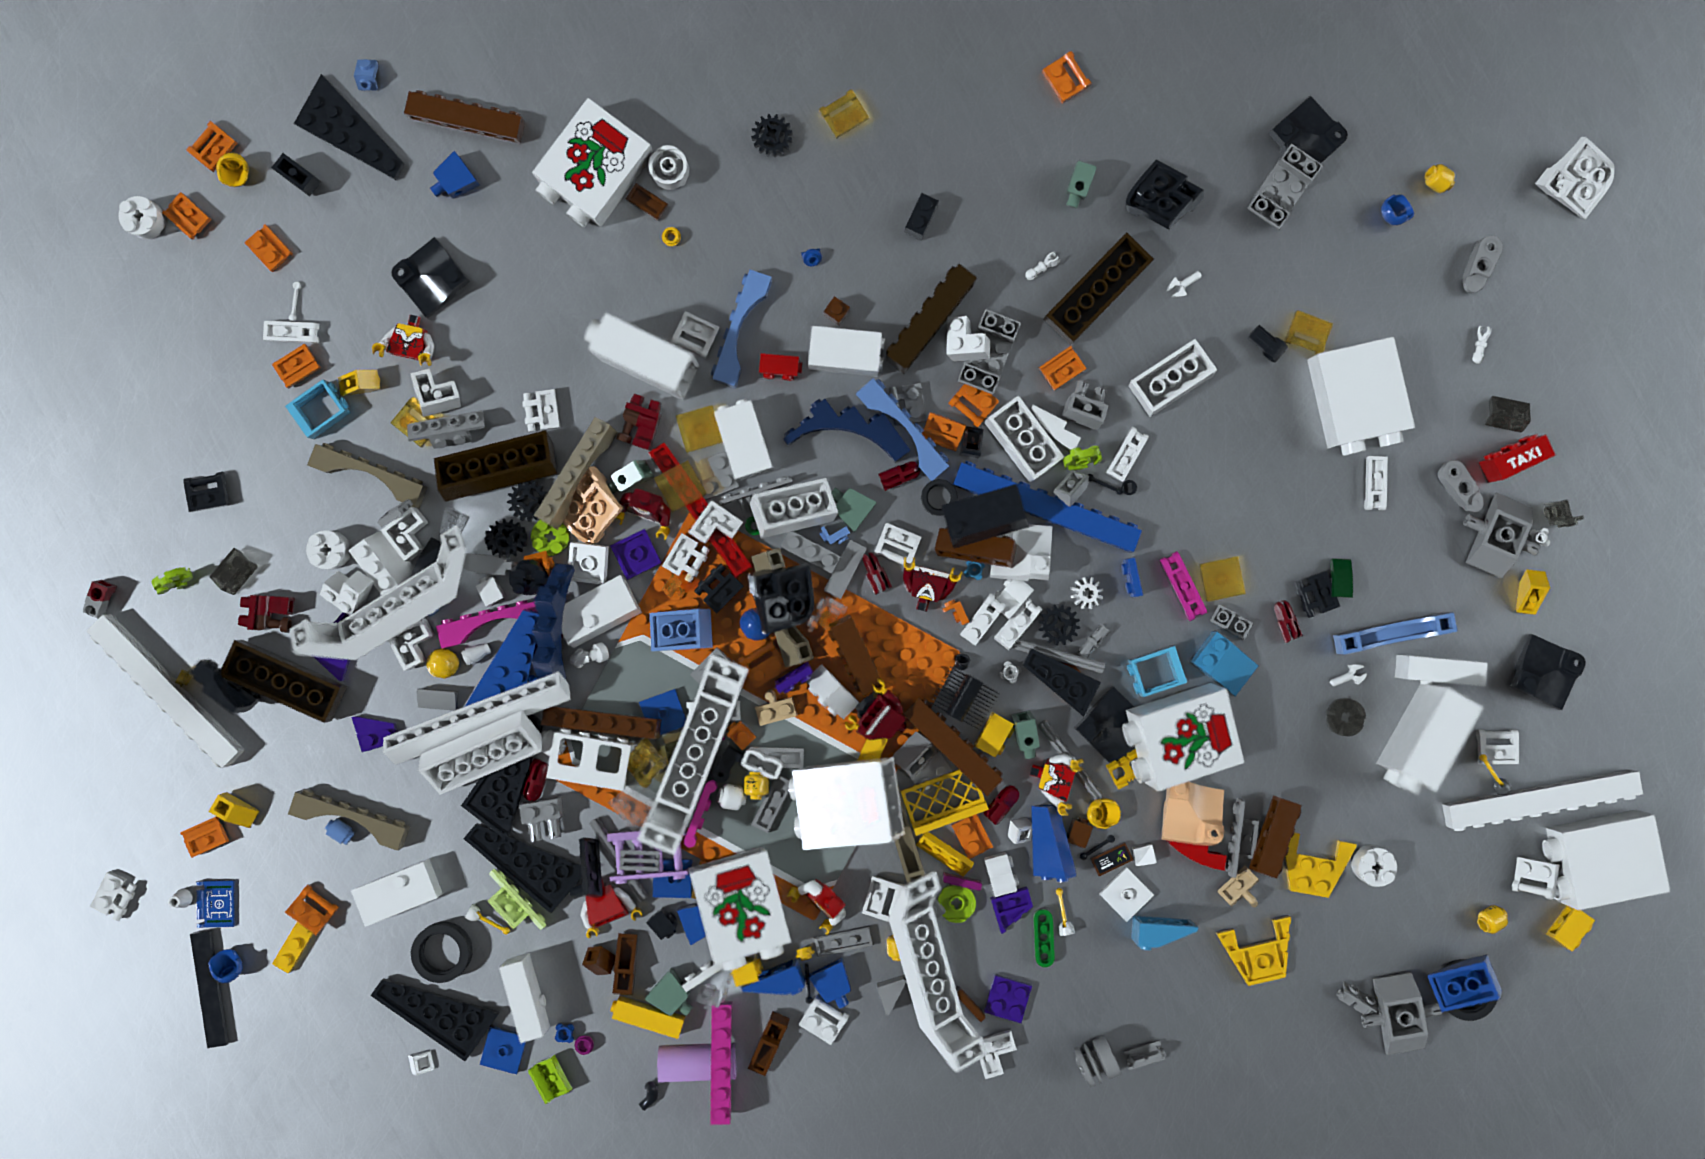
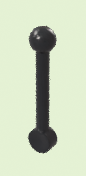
M1088 474L1089 482L1094 481L1116 491L1118 495L1123 494L1122 488H1116L1094 478L1092 474Z
M1108 835L1105 841H1103L1096 847L1092 848L1088 852L1081 853V860H1086L1087 856H1089L1096 850L1100 849L1107 843H1113L1115 841V837L1113 835Z
M805 964L807 993L805 1002L810 1004L813 999L810 995L809 964Z

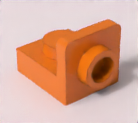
M547 551L524 556V560H535L541 563L548 577L550 576L555 564L553 558H549Z
M953 599L944 603L943 612L955 609V612L952 613L957 623L961 622L964 625L969 622L960 601L956 602Z
M741 720L738 723L734 721L727 728L729 732L726 736L730 737L742 751L757 737Z

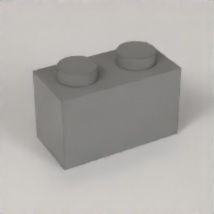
M916 731L892 757H894L895 767L912 780L938 751L928 739Z

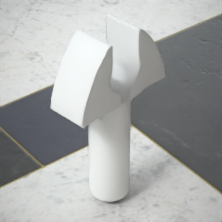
M1196 271L1183 281H1178L1175 277L1169 284L1167 291L1173 287L1180 286L1179 292L1171 297H1184L1187 295L1185 292L1186 287L1200 279L1202 275L1199 271Z
M1349 664L1348 673L1331 679L1330 684L1335 687L1349 680H1354L1355 684L1359 685L1365 679L1367 673L1360 674L1359 676L1354 674L1357 669H1361L1364 666Z

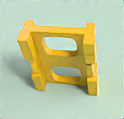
M1136 749L1127 753L1126 757L1124 756L1118 759V761L1114 760L1105 765L1118 790L1127 786L1128 781L1131 782L1134 778L1136 779L1129 764L1130 761L1138 758ZM1122 767L1125 775L1115 779L1112 772Z

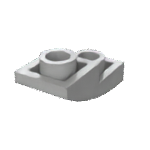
M1220 604L1210 619V622L1242 640H1245L1254 624Z

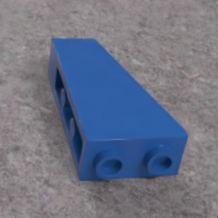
M1040 804L1032 806L1033 876H1040L1042 880L1057 878L1058 882H1068L1069 878L1076 877V870L1062 816L1054 805Z

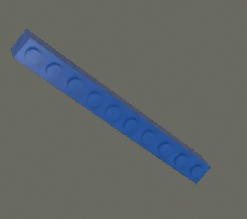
M969 461L961 462L953 482L955 487L979 495L1017 484L1025 513L1130 553L1135 551L1142 530L1137 529L1138 525L1130 522H1127V524L1119 522L1120 518L1109 515V518L1102 516L1101 511L1093 508L1089 511L1084 509V505L1078 502H1074L1069 507L1057 495L1055 497L1049 496L1048 491L1037 488V491L1033 490L1025 482L1020 481L1019 484L1012 482L1013 478L1003 474L1001 477L996 476L993 470L987 468L980 470L976 468V464Z

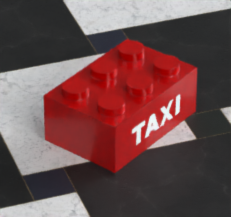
M1536 433L1531 436H1525L1514 444L1511 443L1503 446L1497 452L1494 451L1484 455V460L1478 463L1487 482L1490 483L1507 479L1556 456L1547 435L1538 436Z

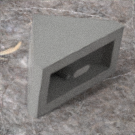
M904 975L877 983L881 1001L887 1015H890L907 982Z

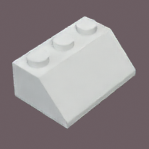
M381 530L363 539L348 550L365 574L374 581L373 584L381 595L414 576L412 573L414 565L411 561H404Z

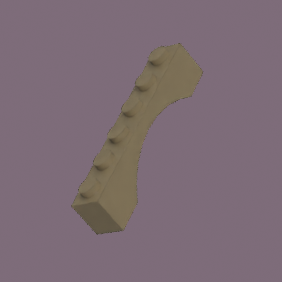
M594 417L534 514L535 517L556 530L559 529L568 514L572 497L583 475L591 464L609 448L618 432L611 425Z
M324 442L322 445L315 444L307 466L330 474L343 470L365 471L381 480L390 489L397 501L404 502L410 499L413 503L412 507L420 508L428 488L422 485L424 481L413 477L412 480L406 479V474L395 470L394 473L388 472V467L376 464V466L370 465V460L358 457L357 460L351 457L352 453L342 449L339 453L333 450L334 446Z
M780 548L751 557L756 572L785 568ZM796 626L774 632L785 668L814 659L809 641Z
M898 785L905 835L894 841L906 882L909 884L925 876Z
M310 789L295 792L288 815L303 820L324 815L346 817L365 827L375 837L379 845L397 851L403 848L410 826L405 825V821L387 819V815L382 813H369V809L364 807H351V804L346 801H333L332 797L328 795H315L314 791Z

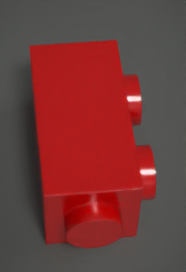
M761 353L759 374L763 375L765 379H774L777 376L782 377V380L793 381L794 378H798V373L802 374L803 362H799L798 356Z

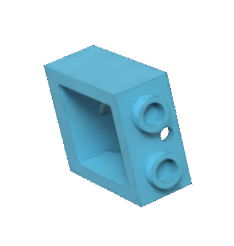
M322 379L285 406L307 438L315 439L351 413L348 410L349 404L343 397H339L336 393L338 389L332 382ZM326 390L340 411L314 428L301 407Z
M1171 645L1128 660V672L1130 676L1133 675L1135 683H1133L1134 690L1141 697L1187 683L1175 646ZM1166 654L1175 680L1144 689L1136 663Z

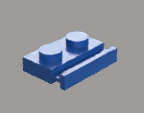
M1135 558L1124 559L1121 569L1123 575L1127 577V583H1125L1127 594H1130L1131 597L1143 596Z

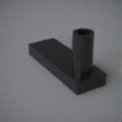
M583 837L579 839L582 884L571 888L570 896L573 899L582 896L599 898L603 896L599 839Z

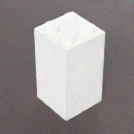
M812 326L808 362L809 370L878 377V372H882L883 358L880 357V353H884L885 338H881L882 333Z
M742 399L737 401L735 406L723 405L718 407V411L714 412L735 480L739 482L773 471L772 462L752 401Z

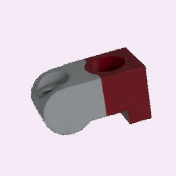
M104 580L92 581L85 599L83 613L99 619L106 613L112 593H115L117 586Z

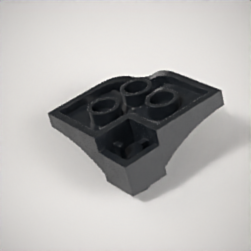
M1311 95L1268 133L1281 147L1280 152L1282 154L1293 144L1320 163L1340 147L1348 136L1346 129L1341 123L1334 121ZM1336 132L1340 133V138L1336 137Z
M1156 159L1130 190L1126 198V209L1137 217L1143 215L1170 230L1181 217L1189 211L1193 212L1204 199V189L1189 182L1187 175Z
M435 237L410 257L399 261L391 271L393 279L427 319L457 295L456 292L470 282ZM399 270L404 271L403 275H398Z
M805 563L774 570H761L747 574L750 593H752L757 607L763 634L766 635L803 624L811 617L814 610V593L809 564Z
M1529 634L1514 668L1517 671L1510 687L1558 710H1563L1574 682L1582 675L1586 660L1577 652L1560 647L1536 635ZM1576 659L1578 660L1577 666L1574 665Z
M206 659L197 662L190 674L194 676V680L204 686L201 692L231 714L247 712L261 699L258 693L245 687L238 689L221 676L222 670L218 668V664L213 660Z
M1112 686L1086 713L1087 715L1074 729L1109 763L1114 760L1118 761V759L1126 757L1127 753L1135 748V745H1128L1122 730V725L1129 722L1126 710L1134 708V706Z

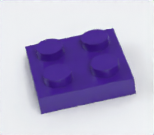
M646 529L610 545L627 580L662 564Z
M805 662L777 679L775 687L778 692L784 691V693H787L794 688L795 683L799 681L803 683L810 679L813 671L809 662Z
M994 974L984 1013L1022 1023L1032 985Z

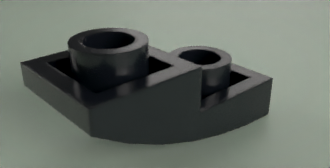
M433 537L430 538L412 571L414 575L437 561L442 542Z

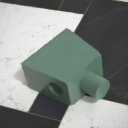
M1081 161L1075 164L1066 194L1070 195L1067 206L1077 209L1080 199L1086 198L1097 168L1096 166ZM1076 184L1082 186L1081 191L1076 190Z
M635 460L612 474L613 481L607 485L612 494L617 491L628 492L655 476L646 460Z
M836 487L831 492L834 501L837 503V515L853 532L857 530L877 503L851 488L845 494Z
M1030 710L1011 714L1016 741L1020 751H1024L1025 759L1036 757L1035 748H1039L1040 745L1034 716Z
M673 968L661 978L645 997L647 1002L669 1016L677 1009L687 1016L693 1009L686 1001L691 992L690 990L685 992L682 987L683 981Z

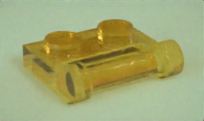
M852 89L828 106H822L818 109L836 139L869 119ZM849 101L852 102L851 106L830 117L829 114Z
M1297 310L1284 342L1287 344L1293 343L1314 351L1316 355L1323 353L1333 323ZM1295 332L1316 339L1319 342L1314 344L1296 337Z
M414 397L408 400L391 421V424L407 437V425L420 422L409 413L410 410L414 409L423 416L418 400ZM434 415L424 417L426 420L437 419ZM429 439L413 442L422 448Z
M645 738L630 753L628 770L640 786L647 788L656 774L668 765V760L661 756L651 742ZM653 760L655 765L644 775L642 771Z

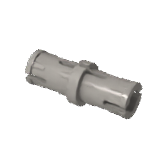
M1100 624L1097 630L1086 638L1087 641L1076 654L1088 658L1096 648L1100 647L1099 644L1110 631Z

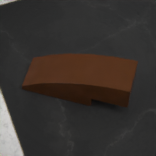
M618 933L612 992L615 995L633 996L638 943V935Z
M772 1011L749 1063V1070L766 1076L788 1027L790 1018Z

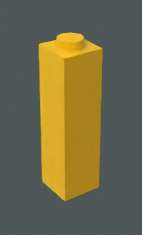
M621 995L617 1001H613L610 1010L613 1012L612 1019L676 1039L680 1036L686 1017L676 1012L669 1016L653 1005Z

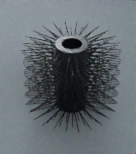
M952 668L965 676V678L949 671L963 680L961 682L948 675L961 683L959 685L945 678L959 686V689L946 682L944 683L957 690V692L941 685L955 693V696L945 692L953 697V700L942 695L952 701L949 703L941 699L949 704L946 714L960 722H963L965 718L972 721L966 717L967 714L977 719L970 715L968 711L978 716L980 715L971 711L970 708L972 707L981 713L983 712L973 707L972 704L984 710L986 709L974 703V700L987 707L989 706L975 698L978 697L992 704L978 696V693L993 700L980 692V690L996 697L981 687L983 686L997 694L999 693L987 687L978 679Z

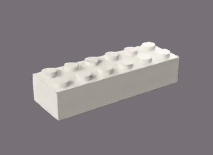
M519 711L421 754L418 771L441 795L541 752L542 735L524 712Z

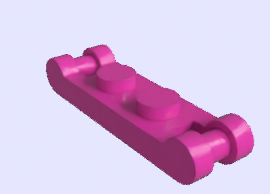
M1176 551L1171 554L1172 556L1164 557L1159 561L1185 611L1187 619L1192 621L1196 616L1206 614L1207 609L1180 554ZM1176 563L1178 568L1172 570L1170 565ZM1196 603L1197 608L1192 610L1190 605Z
M709 780L706 783L684 839L685 846L689 848L693 847L697 842L696 831L697 829L701 830L705 821L702 818L704 811L708 812L712 802L709 800V797L718 787L715 780Z

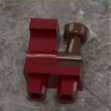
M634 394L630 403L627 402L625 405L622 433L619 432L616 439L630 444L632 437L629 435L633 426H636L638 430L632 445L651 451L662 416L660 414L662 403L651 399L649 407L646 409L642 407L645 397Z
M265 595L241 597L240 607L249 608L248 615H239L238 625L247 627V630L280 628L281 632L289 633L292 627V619L283 617L281 621L272 619V613L293 615L295 597Z

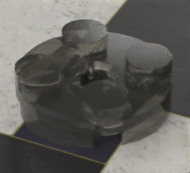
M1340 698L1333 701L1326 709V723L1333 733L1339 736L1350 737L1358 734L1363 729L1366 713L1359 702L1349 698ZM1344 712L1345 714H1350V716L1348 717L1349 721L1346 723L1344 720H1341L1342 714Z

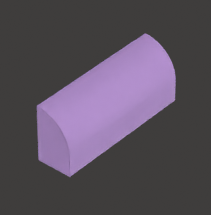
M731 1043V1080H734L737 1075L736 1043ZM711 1044L659 1046L657 1061L658 1082L711 1080Z

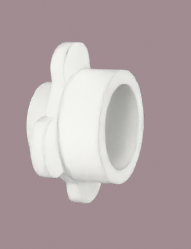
M1542 528L1537 531L1532 529L1529 532V540L1544 547L1549 546L1548 529Z
M1006 661L1003 670L999 673V677L1009 680L1012 684L1016 683L1018 674L1021 673V667L1014 666L1010 661Z

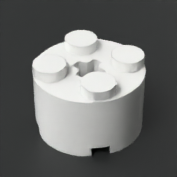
M670 145L661 146L649 158L648 167L650 174L659 187L673 190L685 185L689 176V165L686 157L678 148ZM668 165H671V166H672V168H670V170H666V169H668Z
M131 197L119 205V222L125 231L144 240L155 239L160 235L163 228L165 229L167 217L162 213L164 210L145 197Z
M324 530L309 537L306 553L312 565L321 569L334 570L343 567L351 558V553L348 550L352 546L343 534Z
M1365 845L1359 848L1352 857L1351 866L1354 874L1368 885L1382 887L1395 880L1397 862L1389 851L1376 845Z

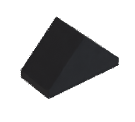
M965 427L960 450L961 456L973 458L981 456L984 429Z

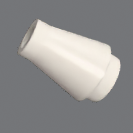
M488 643L465 648L461 653L466 665L472 664L473 666L492 652Z
M187 889L177 890L169 898L168 905L171 908L188 907L192 902L191 892Z

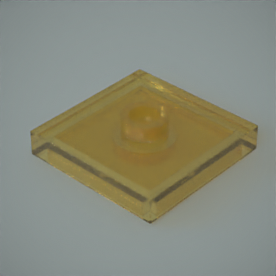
M713 405L676 415L686 453L723 443Z
M688 460L654 478L672 512L707 495Z
M1238 556L1199 564L1207 602L1246 594Z

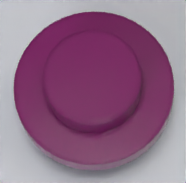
M588 1035L579 1036L574 1044L575 1050L581 1055L589 1054L594 1048L593 1039Z

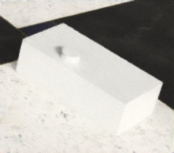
M1194 339L1131 380L1129 388L1149 417L1213 377L1217 369L1197 340Z
M1019 396L1015 397L984 421L1029 483L1064 458L1063 454Z
M826 478L753 494L750 502L761 538L833 522L838 514Z
M619 575L565 603L562 633L568 645L575 648L642 613L626 579Z
M1397 655L1395 678L1420 680V684L1432 685L1433 682L1486 686L1488 663Z
M430 859L351 890L365 927L434 900L443 894Z
M530 953L509 958L499 969L520 1043L543 1037L550 1028L545 1009L546 998L544 994L541 995Z

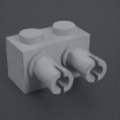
M1077 381L1075 392L1066 400L1061 418L1098 430L1104 423L1109 405L1103 403L1107 391L1102 389V392H1100L1101 388L1096 387L1093 398L1090 399L1085 397L1089 384L1085 382L1083 385L1084 381Z
M561 796L533 802H523L519 805L522 824L528 825L530 842L543 840L540 829L541 821H545L548 824L549 839L562 837L559 826V819L564 816Z

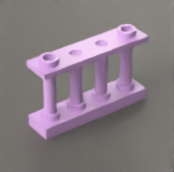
M641 830L607 834V842L613 841V845H615L617 875L611 876L610 881H615L616 884L627 883L629 879L673 876V879H684L685 875L689 874L688 869L683 870L681 841L674 855V871H663L662 850L654 847V851H660L659 871L644 873V871L636 870V874H625L624 870H619L620 850H623L624 840H632L635 850H643V842L638 841ZM635 855V858L643 859V855ZM636 863V866H644V864Z

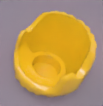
M233 152L224 154L219 158L216 170L218 179L222 184L229 187H239L247 182L249 166L241 155Z
M440 648L428 655L426 667L433 677L446 679L457 672L460 662L453 651Z
M1109 798L1095 799L1087 809V818L1091 825L1096 828L1108 829L1120 821V807L1116 801Z

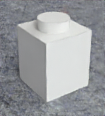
M484 577L479 580L480 584L476 585L486 607L507 598L497 577Z

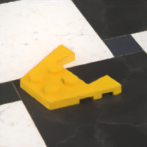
M1295 832L1288 845V854L1285 856L1289 890L1329 898L1357 844L1337 840L1334 860L1297 853L1300 834Z
M1289 915L1272 919L1276 939L1238 948L1233 928L1216 932L1217 937L1248 986L1286 977L1287 947L1290 938L1289 925L1291 924V917Z

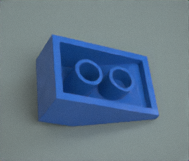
M1487 954L1466 959L1427 975L1442 1012L1501 998L1502 989Z
M793 958L762 971L759 981L742 985L741 989L743 992L779 995L791 993L796 995L803 991L802 988H805L806 978L798 959Z

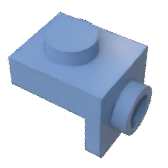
M357 60L354 78L358 90H377L378 86L375 80L378 70L377 60Z
M823 526L821 527L823 532L819 533L825 543L829 542L830 545L835 542L840 544L849 539L847 535L850 534L847 526L830 536Z

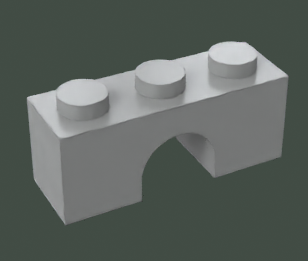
M793 531L787 533L781 545V548L831 574L841 558L839 555Z

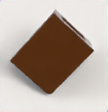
M602 946L588 947L582 966L596 975L611 974L616 956Z

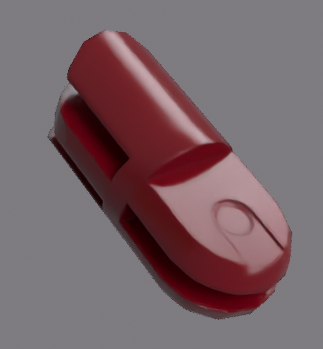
M912 461L880 472L878 475L883 489L887 491L915 479L920 475L921 469L917 462Z
M869 552V557L864 554L862 560L868 572L866 576L874 594L877 595L879 590L884 592L886 587L890 589L892 585L884 567L880 566L876 555L873 552Z
M1286 600L1275 603L1274 611L1284 642L1287 643L1297 639V637H1302L1298 620L1293 613L1290 603Z
M534 758L523 789L524 798L531 802L540 798L547 780L549 764L537 758Z
M1012 785L1005 786L988 806L989 810L984 811L983 814L994 825H998L1018 801V789Z

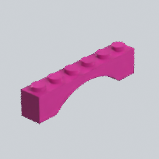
M527 600L516 602L514 607L509 608V605L497 607L498 611L490 612V609L479 611L478 616L472 617L471 614L460 616L458 621L453 622L452 618L441 621L442 625L436 626L441 648L464 644L478 628L489 622L503 618L518 619L523 609L537 612L534 602L528 603Z
M713 1001L710 1125H730L732 1001Z

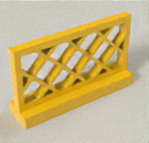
M959 769L900 790L916 836L989 810L982 791L977 786H972V781L969 784L961 781L960 778L963 773ZM947 778L955 780L951 791L942 787L944 780ZM958 782L968 786L963 796L954 792ZM933 785L937 787L933 797L923 793L926 786ZM970 788L978 792L980 798L970 800L966 796ZM940 789L949 793L945 803L936 799ZM914 791L919 794L915 804L907 800L906 793ZM952 794L961 798L959 805L956 807L948 805ZM922 795L931 799L927 809L918 806ZM934 801L944 805L941 812L933 813L930 811ZM916 808L925 811L923 818L917 821L913 817Z

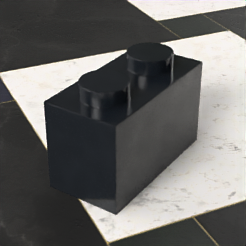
M284 153L280 155L271 167L309 197L321 182Z
M921 193L906 224L904 233L922 241L938 207L939 200Z

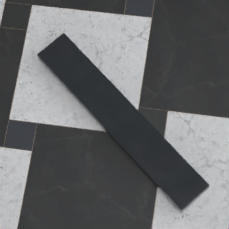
M212 931L191 933L190 939L207 1048L226 1046L229 1044L220 983L212 977L209 969V961L215 955Z

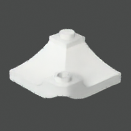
M1581 137L1563 158L1544 171L1535 184L1547 195L1561 202L1580 218L1586 219L1611 186L1614 179V164L1587 137Z
M1028 524V528L996 536L1001 538L1002 536H1009L1016 541L1017 549L1012 568L991 565L990 578L1029 581V579L1049 580L1053 526Z

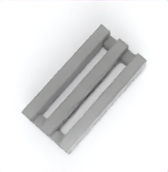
M410 499L405 500L385 513L377 523L381 527L387 525L403 515L413 503Z
M620 850L619 870L659 871L660 851ZM625 854L655 855V859L625 858ZM625 862L655 863V867L627 866L624 864Z

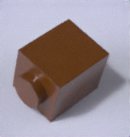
M834 296L823 311V314L833 323L840 326L850 312V306Z
M1079 817L1078 820L1072 818L1067 832L1068 843L1086 849L1093 830L1089 820Z

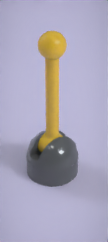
M1481 754L1479 756L1480 761L1485 763L1496 780L1493 786L1497 794L1504 795L1508 793L1512 788L1510 783L1504 778H1499L1487 761V756Z

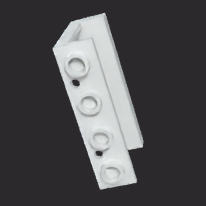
M560 727V730L557 729L553 734L546 778L624 791L633 742H629V739L624 737L611 739L606 734L594 736L590 735L588 731L576 733L571 732L570 728ZM567 738L583 742L580 766L574 767L558 763L561 739ZM600 745L614 746L622 749L618 773L604 772L596 769Z

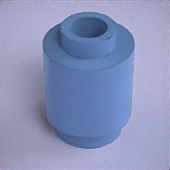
M338 818L335 821L331 819L325 827V830H327L326 835L339 844L347 845L356 833L352 830V827Z

